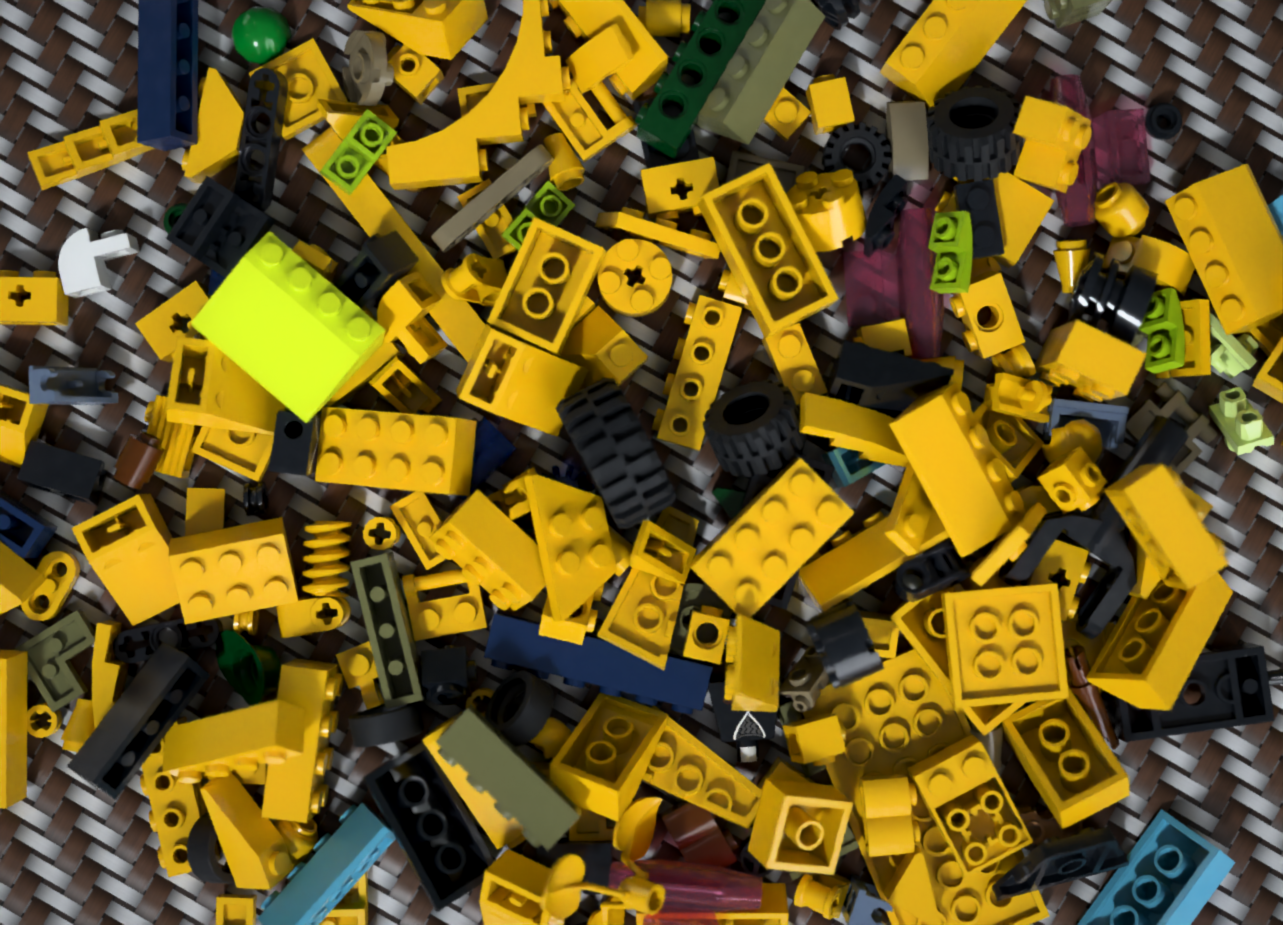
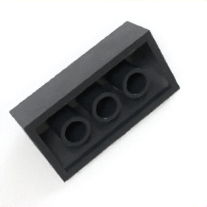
M423 741L395 755L362 777L436 912H439L483 883L485 871L495 860L454 786Z

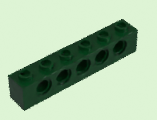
M711 0L713 3L707 13L703 10L699 12L690 29L695 32L689 43L685 41L680 43L672 58V61L676 62L670 74L665 71L662 73L653 90L657 93V96L651 105L646 102L644 103L634 121L639 125L637 138L669 157L676 158L697 123L698 114L707 101L709 94L713 91L728 62L734 56L766 0ZM723 12L732 13L737 21L733 23L723 22L719 14ZM706 42L713 43L718 48V52L707 54L702 51L700 45ZM686 73H693L698 76L700 82L696 85H688L682 80L681 76ZM666 104H675L681 109L682 113L678 116H669L665 114L662 107Z

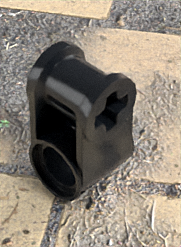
M952 540L933 547L926 553L906 561L899 567L894 587L901 599L907 602L920 601L940 590L951 588L970 577L969 570L962 567L954 552L955 545ZM908 574H915L921 578L923 585L912 589L903 583L902 578Z

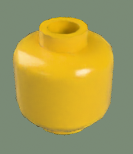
M1113 182L1105 185L1098 191L1094 197L1092 213L1109 235L1120 238L1138 234L1146 225L1150 208L1147 201L1133 185L1126 182Z
M312 818L307 823L276 819L273 823L283 837L293 867H296L302 861L304 862L319 841L315 821Z

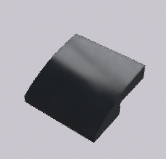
M207 176L165 239L227 278L239 261L269 232L275 220Z

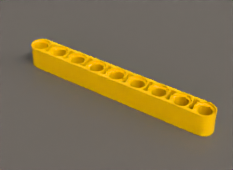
M330 126L303 147L302 151L320 172L342 143V140ZM368 173L351 195H348L322 175L369 237L378 233L383 237L396 230L416 254L419 261L406 276L418 270L440 296L441 300L428 313L468 363L486 324L468 301L456 300L447 294L441 283L443 269Z

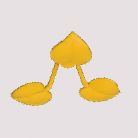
M654 796L639 798L629 804L620 820L616 822L613 833V846L615 849L622 851L621 861L636 876L623 879L619 889L582 882L585 873L583 860L574 854L564 855L553 865L546 879L544 895L541 899V907L544 913L556 919L570 916L579 906L581 890L583 889L611 895L606 901L601 902L600 910L592 913L587 925H624L625 909H634L649 915L658 913L665 899L664 887L649 881V873L642 871L633 861L642 858L651 845L656 826L657 811L663 799Z

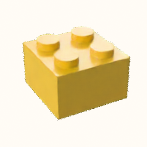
M766 778L748 851L766 869L834 875L853 802L831 785Z

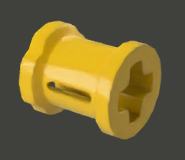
M375 517L367 522L363 530L364 541L370 548L375 550L390 549L399 542L401 537L400 526L390 517ZM382 523H384L385 530L390 531L391 536L390 538L383 539V542L380 543V537L374 536V530L381 528Z

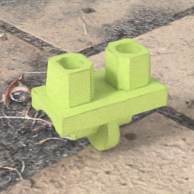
M1216 312L1210 313L1211 365L1219 373L1224 371L1232 379L1240 372L1252 368L1257 362L1253 355L1258 349L1259 344L1250 335L1245 333L1237 338L1232 334L1226 335Z
M1241 387L1220 392L1219 403L1209 406V415L1225 436L1226 446L1231 451L1236 452L1237 455L1250 453L1254 450L1255 446H1270L1274 444L1273 434L1263 422V417L1258 410H1254L1246 399V394Z

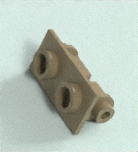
M814 645L807 648L779 689V695H791L794 708L802 713L814 707L816 700L821 694L819 689H824L830 681Z

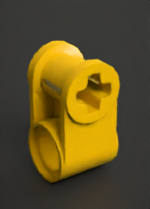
M470 253L457 268H448L442 273L441 283L444 290L453 299L478 303L485 307H494L508 275L503 260Z
M298 597V602L276 606L280 638L329 631L346 624L351 616L350 603L344 597ZM329 607L337 609L338 616L333 618L325 616L324 611Z
M806 873L797 886L794 905L798 907L808 906L813 911L823 914V917L829 920L839 918L851 881L835 873L834 875Z

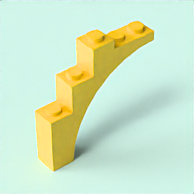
M523 0V14L518 38L507 66L490 92L468 114L445 129L419 140L386 146L389 184L394 190L483 182L482 172L489 170L487 150L480 149V145L524 142L523 131L530 130L528 108H521V105L565 101L564 90L571 89L569 66L562 67L560 55L546 57V54L553 53L551 31L543 30L542 17L549 16L548 0Z

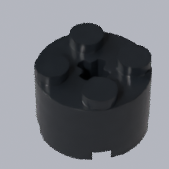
M852 599L817 614L804 622L834 689L841 686L843 688L884 669L880 656L874 649L871 636Z

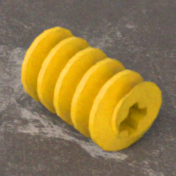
M315 521L314 524L304 527V531L313 534L314 538L304 541L303 546L313 549L314 553L303 556V561L312 564L313 568L302 571V576L312 579V583L301 586L302 591L313 596H349L338 589L348 586L350 581L339 576L340 573L350 570V565L341 562L340 559L351 555V551L341 547L340 544L351 540V535L341 532V529L351 526L352 522Z

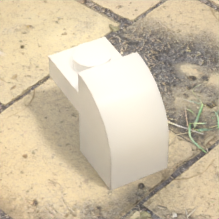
M87 227L72 234L64 243L58 260L64 294L79 298L111 290L105 261L139 253L137 238L128 233H123V230H112L102 233L99 240L98 233Z

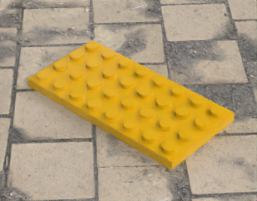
M910 648L896 654L895 659L886 658L882 660L883 670L848 686L834 689L832 683L829 682L824 689H819L821 694L816 700L814 707L809 711L803 712L804 718L821 713L835 714L845 727L846 740L844 744L846 752L834 755L835 761L825 764L827 767L826 771L833 787L853 802L848 823L859 845L860 852L879 897L886 900L893 908L891 912L886 911L891 925L928 924L888 901L883 893L905 854L868 856L864 839L859 777L904 773L908 777V782H913L907 768L971 735V728L963 710L952 707L951 695L915 649ZM916 788L917 804L911 805L912 820H918L920 842L914 843V846L917 845L923 852L941 925H1030L1049 917L1039 890L997 901L992 890L993 884L1025 858L1022 849L966 878Z

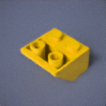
M0 383V461L21 468L31 440L37 442L49 404H30L29 392Z

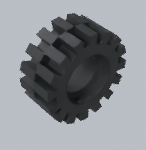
M852 122L847 123L843 128L839 127L830 136L824 147L822 165H824L825 169L823 172L829 173L848 169L842 161L843 150L852 144L862 145L869 152V166L862 171L852 172L858 183L859 191L870 190L881 181L891 162V157H889L890 145L885 143L887 138L883 133L879 135L876 132L878 128L873 125L871 128L866 127L864 122H860L858 125H854Z

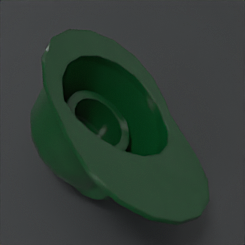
M235 630L223 631L216 643V656L220 670L226 680L238 691L249 706L259 705L264 696L271 694L279 687L281 674L279 657L272 647L252 645Z

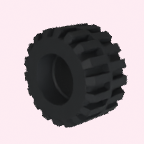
M976 86L974 88L962 87L959 91L946 93L945 98H938L934 102V106L929 108L928 117L926 118L929 158L931 163H934V168L938 172L944 171V176L949 178L958 177L959 181L972 179L974 182L983 181L984 178L993 179L998 177L999 173L1010 171L1012 169L1011 165H1017L1023 148V138L1013 133L1021 111L1018 100L1012 99V94L1007 91L999 92V88H984V86Z
M772 380L750 381L748 384H741L731 391H726L721 395L720 399L715 400L710 405L711 409L706 411L704 415L703 428L719 464L726 472L730 471L735 476L744 474L745 477H753L755 474L764 475L770 470L779 469L783 466L782 464L786 461H791L795 457V452L801 451L804 446L803 441L807 437L806 433H800V412L788 387H784L783 383H773Z

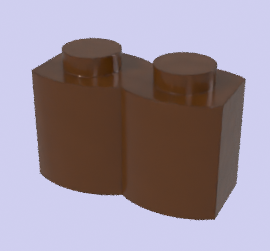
M685 800L660 813L663 822L698 883L737 861L733 851L738 849L739 846L728 828L721 831L715 820L719 817L718 815Z

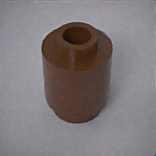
M140 431L138 436L130 434L114 465V468L117 470L113 477L127 486L141 490L144 483L150 482L165 452L159 446L161 440L144 431Z

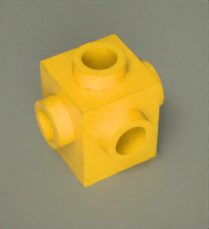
M1081 446L1053 460L1037 478L1063 514L1076 508L1084 511L1093 506L1100 499L1098 493L1107 484L1098 466L1092 462Z

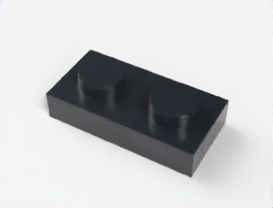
M993 179L955 185L953 191L957 211H967L970 213L973 238L972 260L1003 255L1004 246Z

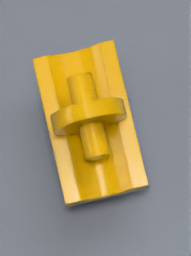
M1004 372L995 373V382L985 386L984 405L992 407L991 410L1040 423H1047L1050 418L1048 406L1052 401L1053 386L1044 384L1041 381L1029 380Z

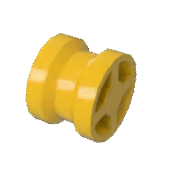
M1022 344L1010 348L1004 354L997 353L991 356L997 373L1004 372L1028 378L1036 374L1032 358Z

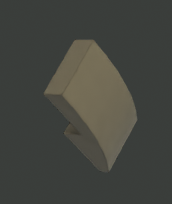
M924 101L887 102L886 140L890 141L891 149L889 157H891L889 165L890 180L895 174L906 181L928 180L929 146Z

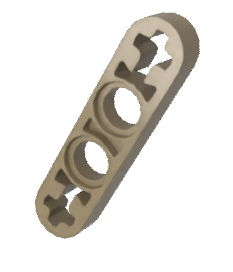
M542 144L538 145L444 223L432 235L431 239L443 252L449 251L546 170L554 161V157Z

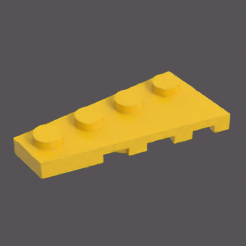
M669 506L662 510L656 525L693 547L699 520ZM632 567L597 636L665 670L684 584Z
M652 706L653 709L661 711L658 707ZM668 716L667 724L642 781L749 829L755 821L762 790Z

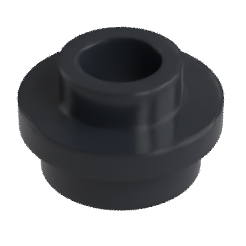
M1158 103L1147 111L1144 118V126L1147 133L1154 139L1168 140L1180 131L1182 116L1174 105ZM1162 116L1166 118L1168 122L1166 128H1161L1157 125V117Z

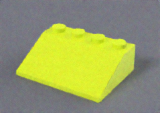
M270 231L239 261L191 322V325L306 424L382 345L385 329Z

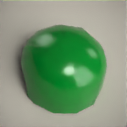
M254 6L237 17L232 27L231 36L239 55L248 62L266 64L284 54L286 44L291 38V30L286 17L277 10Z

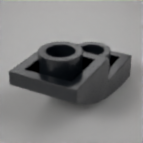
M897 174L881 191L869 214L863 252L868 258L878 249L883 250L890 244L895 235L893 231L894 219L903 211L907 204L908 182Z

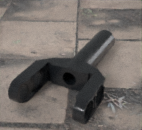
M1157 415L1107 487L1141 465L1164 464L1167 468L1188 439L1187 432L1170 419ZM1104 491L1093 507L1084 511L1079 509L1063 514L1059 510L1046 513L1031 536L1025 541L1028 544L1027 548L1014 562L1008 558L1001 566L998 574L1001 580L1013 587L1022 580L1029 578L1061 532L1111 565L1078 611L1076 630L1088 639L1097 637L1103 631L1137 583L1133 556L1126 544L1124 531L1126 524Z

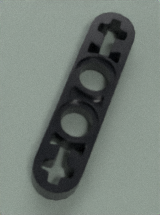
M267 68L255 71L249 81L234 194L261 212L266 211L272 201L288 92L286 77L277 70ZM264 81L274 83V90L268 91L264 89ZM260 101L273 103L272 108L259 106ZM263 112L269 116L271 121L269 130L264 134L260 133L256 127L257 117ZM256 150H261L265 156V165L259 171L255 170L251 164V156ZM249 176L262 177V181L249 180ZM248 192L258 195V201L252 202L251 199H247Z

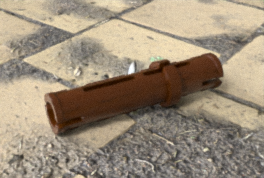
M1082 645L1071 646L1076 660H1074L1067 647L1064 649L1066 669L1070 676L1069 687L1072 693L1077 695L1080 705L1102 738H1106L1112 750H1115L1120 742L1111 724L1099 689L1086 679L1091 668L1085 654V649Z

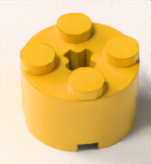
M841 169L836 172L818 175L816 172L808 171L796 177V184L786 195L815 252L836 250L843 247L842 240L852 236L855 241L865 232L867 219L858 183L851 170Z
M624 239L613 245L604 256L597 274L599 290L606 304L616 313L630 318L646 316L657 311L669 296L672 285L671 264L665 253L655 244L642 239ZM636 270L642 272L641 279L644 283H635L633 287L629 286V278L626 274H634Z

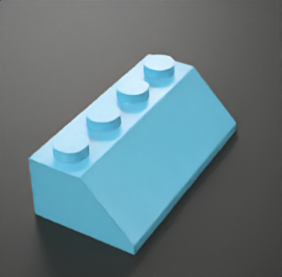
M361 803L358 807L354 804L349 807L339 819L342 825L333 835L325 834L314 846L313 850L316 854L307 864L303 861L300 862L287 876L290 883L282 892L274 891L263 902L261 908L264 911L257 918L262 925H319L396 839L387 822L365 803Z
M1161 809L1127 855L1129 865L1117 869L1077 925H1191L1236 862Z

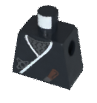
M289 408L278 410L269 465L270 472L301 476L316 473L322 411H318L306 424ZM299 423H301L303 427V432H301L299 428Z
M725 678L710 679L708 691L721 742L736 741L738 762L760 760L758 740L774 738L777 712L732 711V700H724Z

